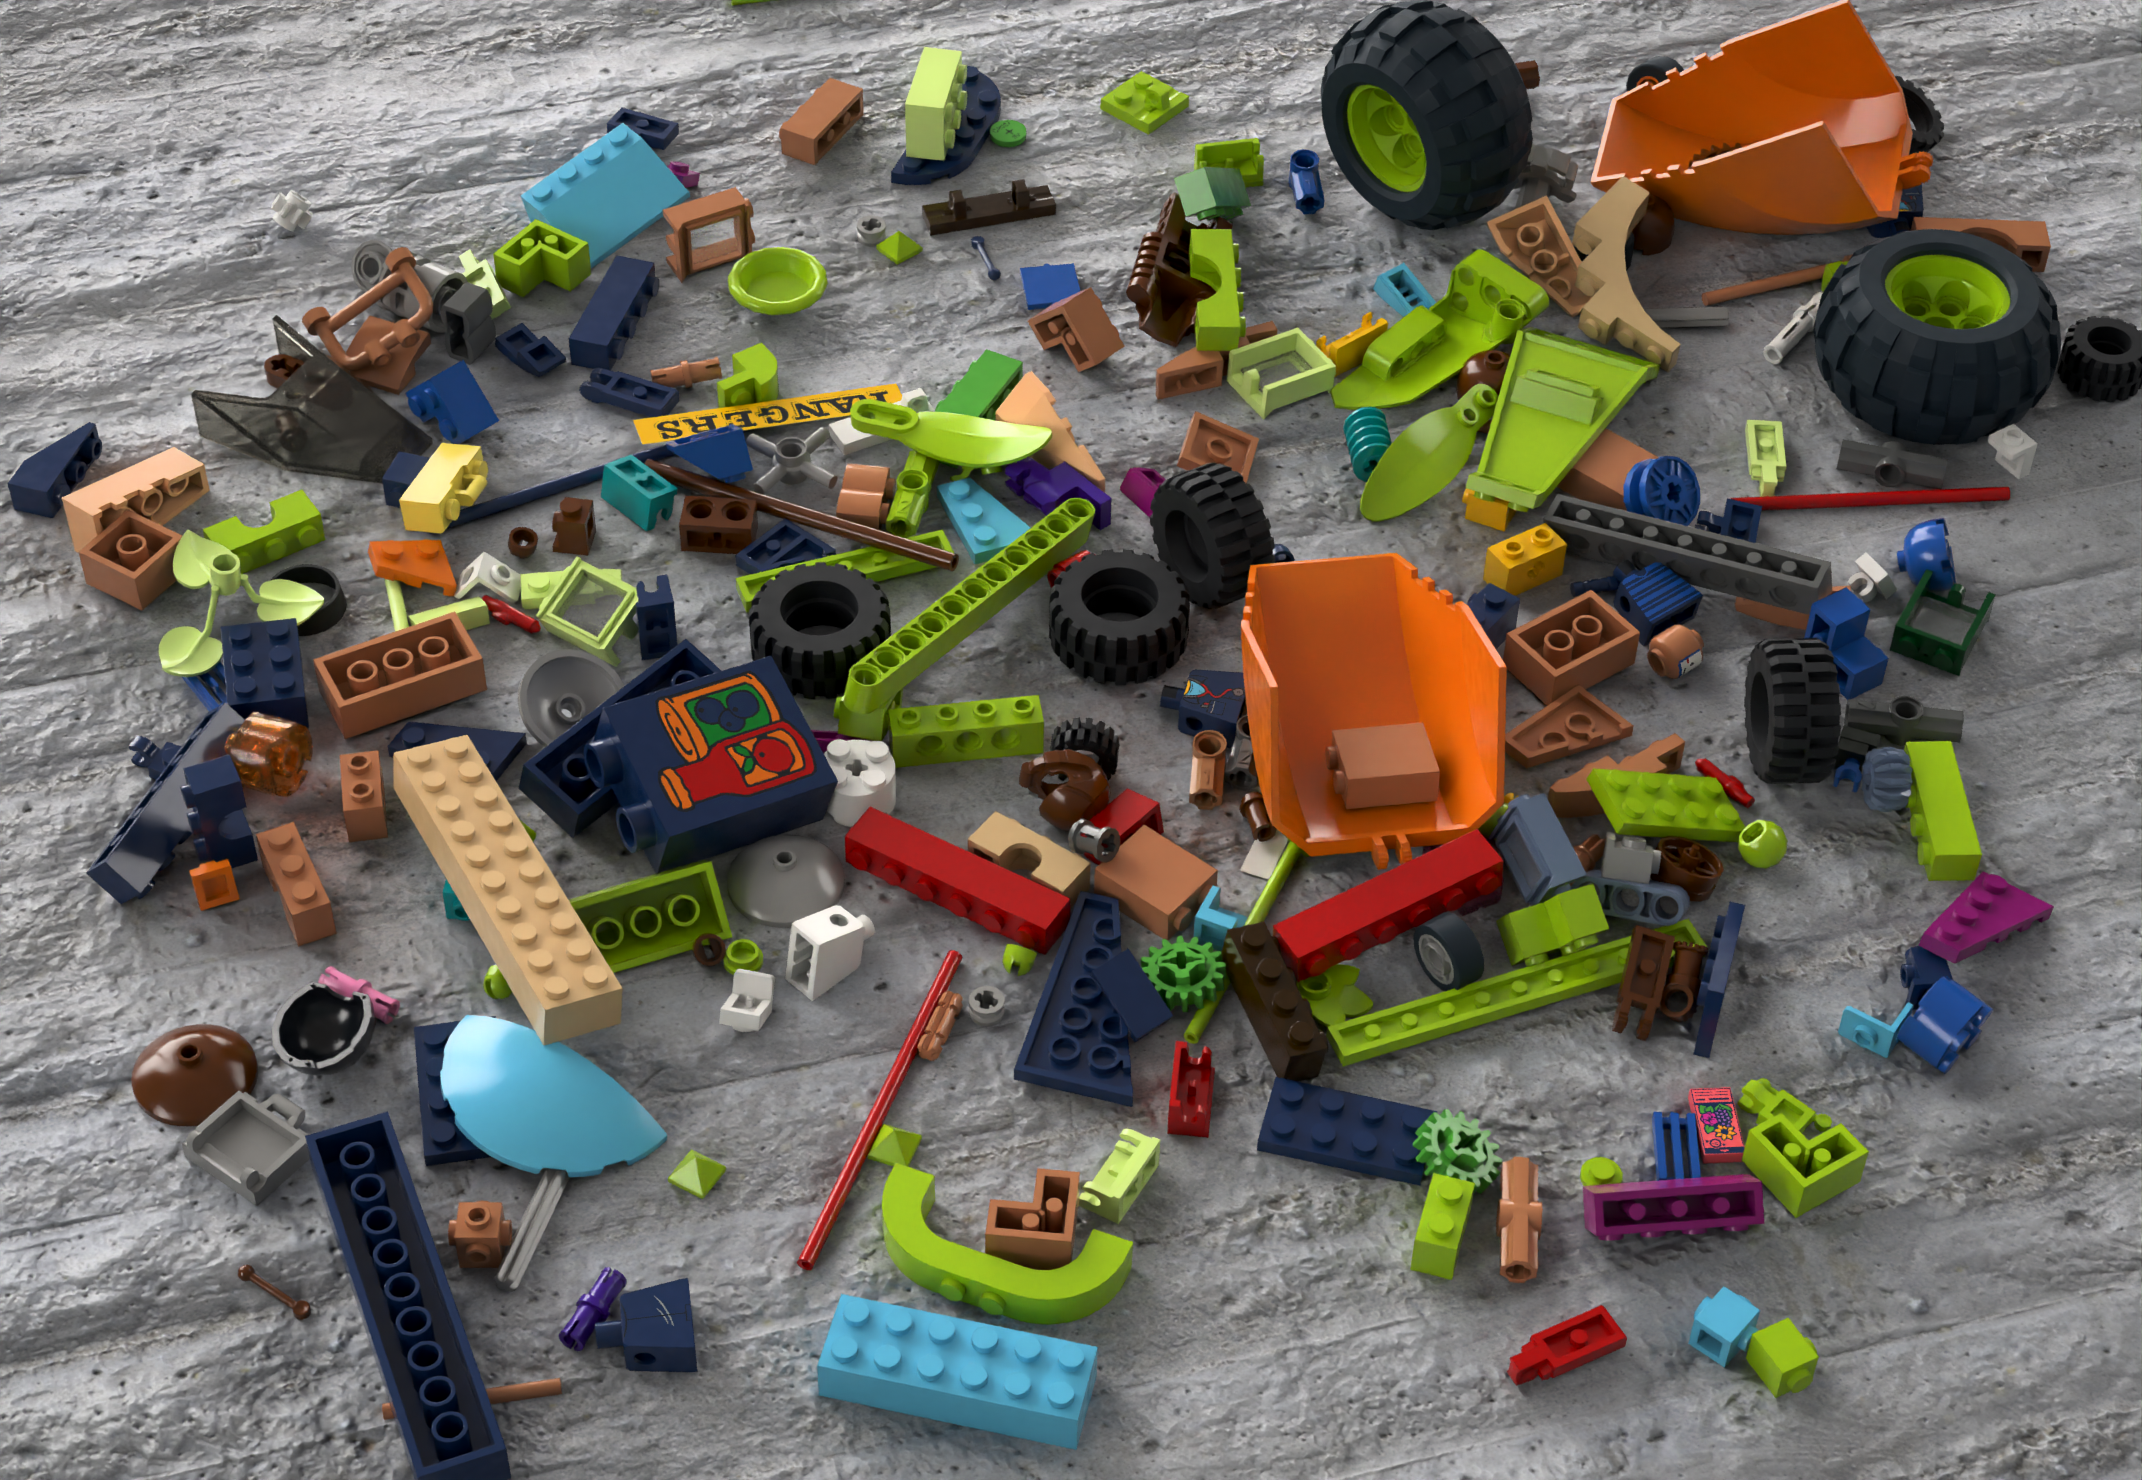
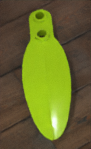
M1477 384L1452 407L1432 411L1406 428L1388 447L1367 480L1360 500V510L1363 517L1372 522H1381L1401 516L1428 501L1445 488L1467 462L1475 443L1477 431L1494 415L1498 401L1497 393L1488 385Z
M873 399L859 400L850 409L851 425L857 431L899 440L904 445L923 455L946 463L966 467H995L1020 461L1045 447L1053 436L1051 429L1046 427L1000 422L947 412L930 411L917 413L909 407Z

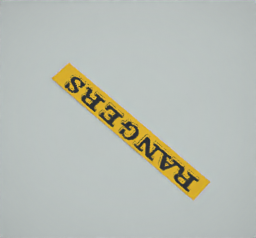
M895 383L633 420L642 445L671 441L732 424L742 428L744 431L850 416L851 406L859 400L873 399L895 403L901 401L902 394Z

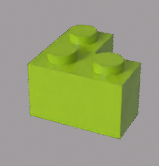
M537 219L493 254L495 273L501 287L521 297L527 295L543 280L571 292L591 275L588 242Z
M1593 883L1559 893L1543 903L1510 912L1496 921L1511 966L1525 962L1526 967L1545 962L1549 960V954L1561 951L1562 956L1585 950V947L1598 943L1597 936L1609 929Z
M1781 1112L1749 1130L1741 1161L1797 1218L1858 1184L1861 1181L1869 1151L1842 1123L1808 1140Z

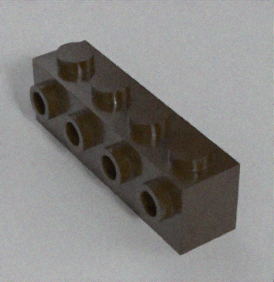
M1265 922L1227 930L1221 951L1222 960L1226 964V974L1276 1076L1298 1082L1318 1077L1325 1054L1328 1053V1041L1324 1032L1318 1030L1312 1018V1009L1308 1000L1302 998L1296 986V977L1292 968L1286 966L1281 956L1277 938L1271 936Z

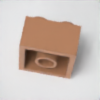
M127 510L79 551L86 584L141 611L144 610L177 581L173 573V558L182 535Z

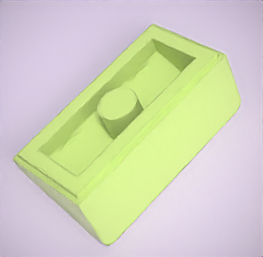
M479 596L408 616L411 626L454 611L466 630L490 624L487 604Z

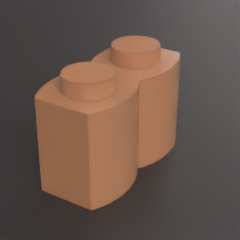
M848 463L838 498L836 517L881 530L882 524H886L890 511V503H887L888 499L893 500L896 491V479L890 478V467Z

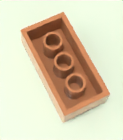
M455 611L313 659L319 692L345 739L487 690L483 658Z

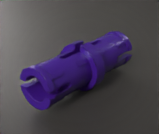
M605 1267L588 1294H583L576 1302L577 1310L559 1333L560 1341L567 1348L571 1349L574 1343L577 1342L574 1350L582 1351L595 1330V1323L605 1322L610 1316V1312H608L610 1306L627 1284L626 1278L618 1270L614 1269L609 1277L612 1270L610 1267Z

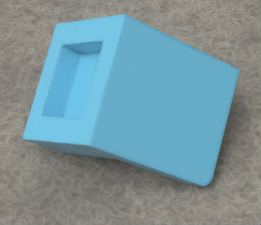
M1213 885L1195 915L1194 937H1198L1200 945L1211 942L1214 950L1222 951L1227 930L1244 926L1247 917L1219 907L1221 888Z

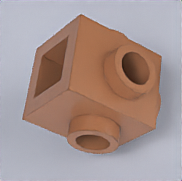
M483 1200L459 1202L457 1220H450L448 1228L449 1245L456 1246L459 1267L499 1268L505 1254V1246H511L512 1221L505 1220L502 1202Z

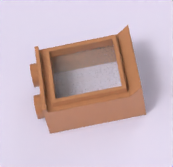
M736 187L662 210L663 216L674 230L673 234L666 235L667 244L674 253V255L666 257V261L681 283L687 275L743 258L746 254L752 252V244L755 243V235L750 222V218L754 215L753 207L749 199H744Z

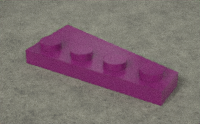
M1983 871L1923 933L1918 946L1956 964L1985 950L1989 942L1995 941L2000 943L2006 940L2009 933L2014 930L2021 933L2029 929L2035 920L2041 923L2048 920L2054 906L2008 884L2005 879L1998 875L1988 874Z

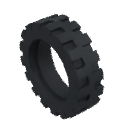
M1895 76L1903 89L1909 118L1916 130L1912 129L1913 135L1909 155L1919 153V151L1928 152L1944 137L1942 132L1944 130V123L1940 121L1942 118L1939 110H1935L1933 107L1935 104L1930 98L1927 99L1924 95L1925 92L1921 88L1917 89L1914 87L1913 82L1909 80L1904 81L1902 77Z

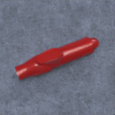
M488 595L482 597V600L487 604L488 610L492 612L491 616L502 624L509 625L512 623L531 634L538 633L541 630L538 620L511 607L508 603Z
M1699 758L1695 761L1697 771L1705 777L1717 778L1728 797L1741 803L1746 808L1754 804L1755 798L1748 794L1744 785L1735 776L1725 774L1706 758Z

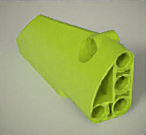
M1477 249L1458 263L1452 270L1447 293L1442 299L1429 309L1423 305L1416 307L1370 344L1364 354L1362 365L1331 389L1330 394L1334 407L1357 410L1363 407L1382 409L1411 404L1458 374L1463 368V364L1475 353L1494 350L1501 344L1514 343L1517 331L1524 328L1548 308L1550 301L1548 294L1541 286L1489 252Z

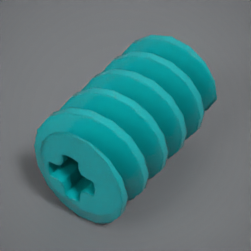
M1363 407L1355 410L1347 417L1343 426L1353 472L1358 479L1366 483L1379 460L1392 444L1385 414L1375 407Z

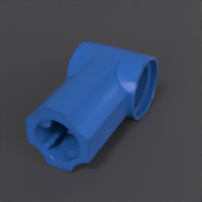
M1306 149L1297 150L1291 155L1288 184L1293 190L1296 209L1301 210L1303 214H1315L1317 210L1324 208V195L1318 170L1319 157L1315 152Z

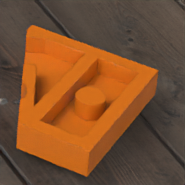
M441 540L370 541L368 555L375 576L391 581H402L406 585L420 589L423 582L443 587V595H455L457 584Z

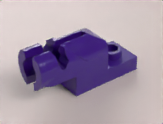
M1030 457L1006 466L1005 474L1010 477V479L1005 481L1006 486L1016 495L1023 496V500L1035 506L1046 516L1066 500L1082 498L1093 504L1095 508L1092 525L1102 530L1111 524L1112 498L1065 461L1051 470Z

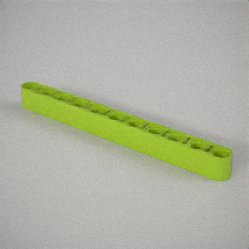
M1082 498L1066 500L854 664L849 670L843 701L845 707L857 714H869L875 711L1053 569L1054 564L1066 559L1083 546L1089 538L1095 515L1093 504Z

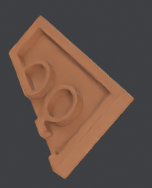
M1577 685L1506 733L1505 752L1525 768H1530L1632 736L1634 725L1583 687Z

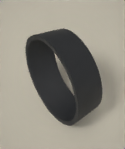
M302 564L288 567L272 577L271 580L284 579L299 584L320 583L335 590L334 596L328 603L322 606L304 623L297 626L299 636L322 633L336 625L344 616L347 606L346 598L338 578L329 569L313 564Z

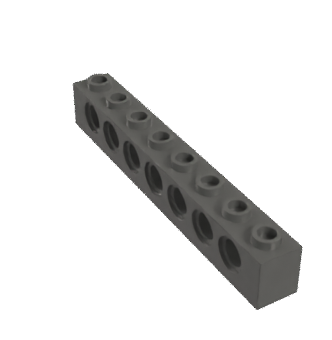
M1560 494L1556 495L1543 518V523L1549 525L1567 543L1566 553L1616 566L1624 560H1629L1639 571L1654 562H1660L1690 585L1810 615L1812 603L1832 593L1831 562Z

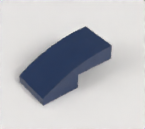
M523 323L495 338V347L518 367L534 376L540 377L566 362V357L546 336L538 339Z

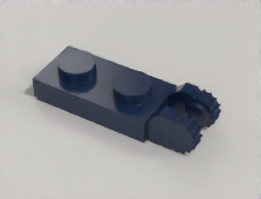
M599 367L591 372L589 377L591 380L584 381L579 387L580 394L585 399H588V401L591 400L597 404L604 402L648 417L669 415L680 401L677 389L623 372L603 370Z

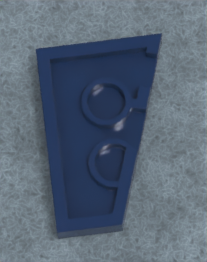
M407 722L387 747L389 757L393 758L394 752L468 735L497 782L527 744L526 733Z

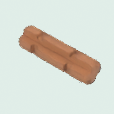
M946 991L942 994L938 1002L940 1006L935 1008L924 1031L926 1034L921 1037L917 1045V1053L922 1059L927 1058L930 1061H934L939 1057L943 1049L941 1046L945 1044L956 1021L954 1017L959 1015L963 1007V998L959 993Z

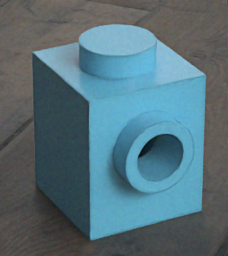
M1723 1286L1713 1299L1707 1296L1699 1304L1694 1314L1695 1319L1688 1344L1725 1368L1740 1350L1748 1351L1752 1334L1759 1331L1756 1328L1760 1310L1753 1306L1744 1296L1737 1295Z

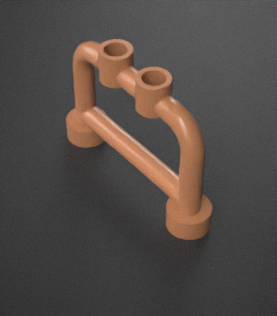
M400 247L390 252L385 259V263L392 274L332 317L324 307H315L303 316L302 323L308 333L320 337L333 360L341 368L355 371L371 363L376 368L384 367L392 360V355L389 352L390 349L399 343L402 347L409 348L420 340L417 330L423 327L433 313V301L428 290L413 269L416 265V259L408 248ZM406 282L420 304L418 312L410 319H401L396 322L392 327V331L382 339L369 341L365 345L364 351L358 356L349 357L333 333L399 285Z

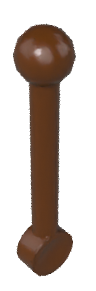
M247 1264L239 1268L238 1277L242 1281L253 1282L293 1309L295 1318L303 1320L310 1316L311 1309L307 1301L294 1300L255 1274V1270L251 1265Z

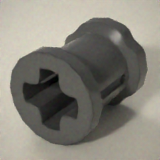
M1080 819L1072 825L1069 831L1068 841L1072 852L1078 854L1087 852L1093 854L1099 861L1109 862L1116 856L1119 850L1120 835L1114 828L1104 827L1101 829L1095 827L1089 820ZM1085 833L1087 838L1080 836V834ZM1101 844H1106L1108 847L1104 848Z

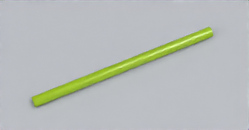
M1292 841L1286 847L1244 926L1264 922L1303 851ZM1227 974V979H1224V991H1216L1217 1000L1213 1002L1204 999V1008H1198L1183 1035L1184 1039L1189 1043H1198L1230 984Z

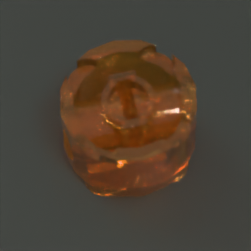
M252 712L237 733L229 735L225 744V752L227 755L230 754L243 788L273 796L289 797L299 789L307 776L308 771L302 768L305 760H312L313 744L310 731L305 725L260 712Z

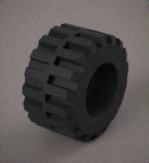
M2091 316L2087 320L2080 319L2076 321L2075 325H2071L2068 328L2058 361L2057 373L2060 374V380L2062 383L2067 384L2068 389L2078 392L2079 396L2089 397L2094 401L2100 402V400H2105L2106 402H2115L2116 399L2123 401L2128 399V396H2134L2137 394L2138 389L2142 387V330H2137V326L2132 323H2126L2122 319H2113L2109 316H2102L2101 318Z

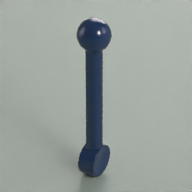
M981 236L973 237L971 239V246L974 249H978L989 270L988 277L992 281L998 280L1001 272L992 264L984 248V238Z

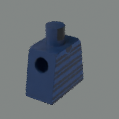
M1624 560L1613 571V576L1620 582L1613 601L1614 607L1624 619L1640 632L1639 642L1643 646L1648 645L1656 635L1669 627L1678 624L1683 625L1695 618L1703 595L1662 563L1654 562L1639 571L1629 560Z

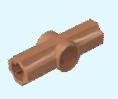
M1514 1157L1512 1160L1502 1162L1500 1173L1501 1199L1498 1200L1496 1237H1500V1275L1506 1277L1509 1282L1525 1283L1527 1280L1537 1276L1539 1265L1538 1240H1540L1543 1209L1542 1202H1538V1165L1532 1163L1529 1158Z

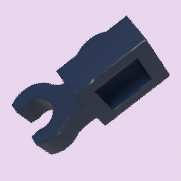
M136 736L129 745L130 750L136 751V754L131 759L132 763L139 767H147L149 777L157 780L181 748L179 745L166 742L163 748L160 749L151 740L143 736Z

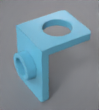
M1908 1002L1892 1026L1851 1006H1846L1838 1033L1855 1042L1860 1047L1867 1048L1888 1058L1899 1041L1897 1035L1908 1016L1912 1014L1914 1005Z

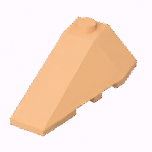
M1547 195L1486 222L1499 250L1533 282L1541 286L1548 296L1571 317L1581 314L1582 307L1592 298L1585 295L1575 286L1578 267L1582 261Z
M1032 371L1026 373L997 409L996 421L1051 429L1053 436L1048 444L1029 457L1049 470L1065 461L1105 493V477L1084 445H1076L1071 432L1072 425L1067 417L1060 419L1052 405L1055 404L1056 400L1052 393Z

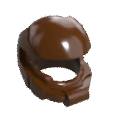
M1070 749L1044 752L1043 756L1031 762H1025L1021 766L1019 784L1037 794L1038 798L1043 799L1039 807L1040 816L1060 830L1069 832L1075 822H1078L1080 819L1090 820L1109 804L1111 791L1106 774L1094 759L1085 754ZM1048 774L1049 776L1064 774L1068 777L1069 781L1061 784H1050L1042 781V779Z

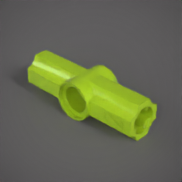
M915 450L909 452L904 470L897 476V490L886 520V531L904 538L916 535L922 515L929 508V493L940 460L928 457Z

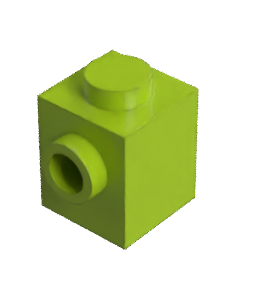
M1789 1318L1753 1333L1746 1355L1748 1363L1775 1398L1790 1391L1798 1393L1807 1388L1813 1381L1819 1358L1812 1341L1807 1337H1803Z

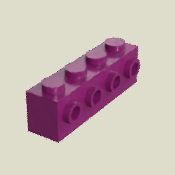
M1749 1174L1583 1186L1585 1229L1598 1236L1599 1240L1624 1239V1234L1640 1233L1641 1237H1662L1666 1235V1231L1681 1230L1683 1234L1707 1233V1228L1723 1227L1725 1231H1744L1749 1229V1225L1764 1224L1762 1181Z

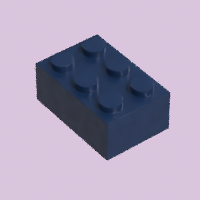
M296 618L221 626L227 704L259 734L309 728Z

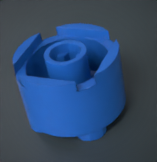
M1943 976L1919 1001L1920 1007L1914 1016H1908L1897 1035V1039L1933 1067L1946 1074L1959 1057L1957 1052L1962 1047L1968 1050L1982 1032L1979 1028L1991 1015L1993 1009L1948 976Z

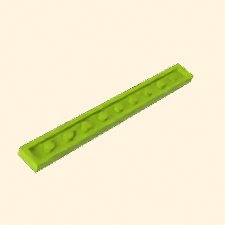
M1689 918L1678 921L1671 926L1652 929L1674 936V942L1685 941L1688 943L1687 946L1692 942L1693 947L1695 944L1707 947ZM1631 936L1474 982L1459 990L1454 988L1327 1027L1326 1037L1344 1067L1621 983ZM1672 950L1668 968L1673 966L1675 955L1674 950Z

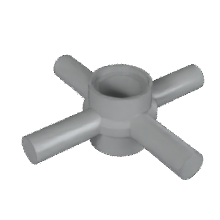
M820 427L805 441L796 437L781 439L776 445L754 433L750 434L746 441L747 446L773 459V468L753 484L754 491L765 494L779 481L794 485L805 481L807 477L832 489L837 483V476L812 464L810 457L812 452L830 438L829 431L824 427Z

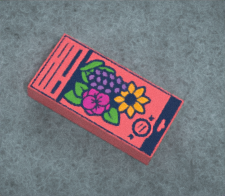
M1731 1087L1690 1089L1688 1101L1691 1113H1695L1697 1140L1703 1164L1742 1162L1745 1146Z

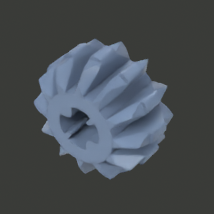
M1894 747L1873 748L1872 751H1868L1865 756V762L1862 764L1861 790L1864 792L1863 800L1870 810H1879V812H1892V810L1905 808L1908 804V797L1911 795V783L1913 782L1908 754L1903 749H1895Z

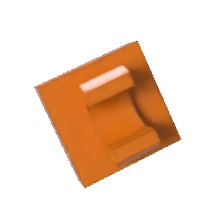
M228 859L215 862V860L199 864L198 868L189 870L201 911L240 900Z

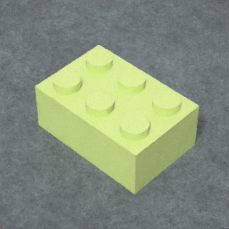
M924 47L905 102L906 157L944 161L948 148L953 149L955 129L960 128L961 110H965L967 104V91H962V84H965L967 77V65L962 64V51Z

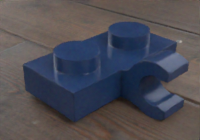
M623 107L607 122V133L621 123H624L654 149L665 150L679 134V124Z
M1727 498L1723 517L1708 511H1699L1695 528L1756 543L1762 506Z

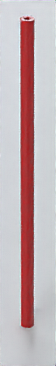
M948 951L797 1261V1264L802 1269L812 1270L918 1052L917 1045L921 1037L926 1034L924 1031L935 1008L940 1006L938 1002L942 994L948 990L963 957L958 951Z

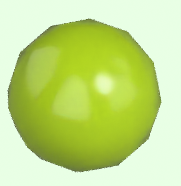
M1757 820L1747 825L1740 833L1738 849L1743 860L1756 868L1767 869L1779 864L1785 856L1788 840L1783 829L1774 822Z

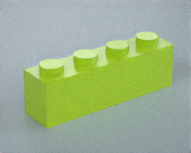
M1906 742L1904 752L1910 758V767L1912 768L1911 779L1913 782L1911 783V795L1908 797V804L1905 808H1910L1912 836H1917L1919 843L1917 850L1918 862L1920 865L1925 866L1928 881L1975 880L1982 852L1952 742Z

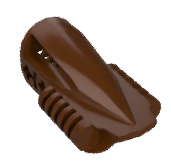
M1176 192L1164 203L1156 232H1148L1143 236L1126 290L1127 297L1136 304L1135 308L1139 314V329L1155 340L1173 347H1177L1183 337L1189 336L1191 332L1195 334L1197 302L1208 299L1216 294V291L1210 285L1190 276L1189 245L1191 229H1232L1233 222L1221 216L1213 219L1208 225L1201 223L1199 226H1196L1186 221V215L1179 194Z

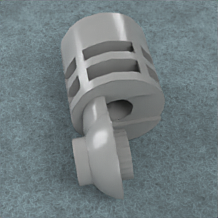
M369 240L363 242L356 249L352 258L351 270L353 279L365 293L392 274L385 263V259L392 252V249L381 241ZM411 252L416 259V265L413 269L428 290L433 301V313L423 327L438 333L445 332L446 329L441 320V308L468 281L463 274ZM406 282L377 301L380 308L394 312L396 315L410 319L418 312L420 305Z

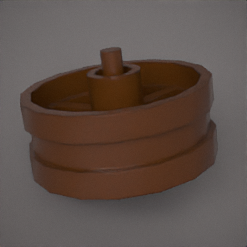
M1677 836L1662 838L1655 849L1661 851L1658 874L1651 873L1650 878L1654 881L1682 887L1688 893L1690 901L1702 902L1708 900L1724 871L1720 859L1707 847L1693 840Z

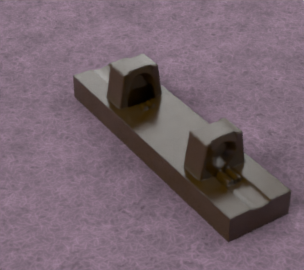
M1024 179L1012 181L1011 191L964 199L961 189L949 191V201L922 206V217L930 236L1056 215V203L1048 185L1027 188Z

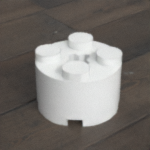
M842 739L831 741L824 755L838 780L827 808V812L834 817V821L840 825L853 827L870 806L881 812H887L889 815L896 804L895 761L886 743L867 740L845 741Z

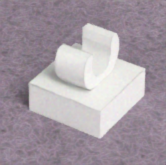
M1865 552L1855 561L1861 572L1852 575L1848 583L1854 591L1859 586L1867 584V587L1859 593L1865 602L1874 599L1877 591L1886 600L1897 591L1889 574L1868 553Z

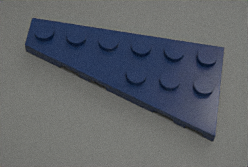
M1080 891L1016 1062L1014 1080L1133 1107L1128 1028L1097 981L1094 982L1090 976L1094 969L1122 952L1118 899Z

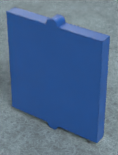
M1074 263L1060 265L1044 264V266L1020 268L1028 310L1046 309L1055 302L1080 292Z

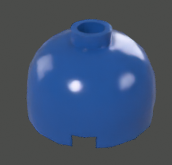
M1944 518L1928 520L1917 524L1909 530L1904 538L1903 550L1897 551L1900 572L1907 571L1914 585H1918L1926 569L1933 571L1929 591L1950 590L1956 583L1952 548L1949 546L1948 539H1945V536H1948L1949 533Z

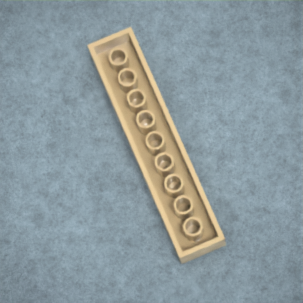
M468 735L394 752V790L542 1044L545 1046L621 1024L622 986Z

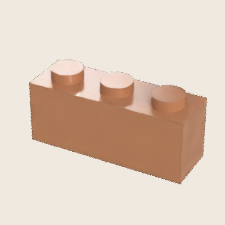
M829 78L820 88L815 90L814 94L798 108L797 112L788 121L782 124L779 131L782 154L816 165L863 116V89Z

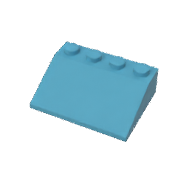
M621 123L521 195L530 222L537 219L588 242L591 269L662 218L663 209L679 205L691 197L689 191L643 138L624 123Z

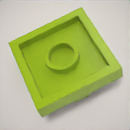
M1140 71L1101 98L1100 109L1149 135L1189 107V96Z

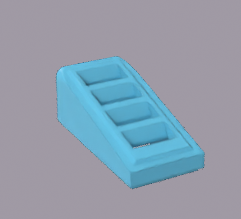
M1405 263L1379 275L1373 288L1386 303L1403 317L1420 305L1429 309L1437 303ZM1408 293L1409 296L1404 298L1403 294ZM1415 300L1418 302V304L1414 306H1411L1409 304Z

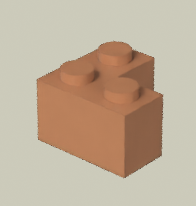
M1091 287L1055 302L1028 320L1043 349L1046 350L1062 343L1078 372L1096 366L1124 347L1118 330L1109 320L1102 307L1101 300L1095 295Z
M1037 1168L1033 1203L990 1199L985 1232V1253L1032 1269L1052 1270L1071 1263L1079 1205L1080 1172Z

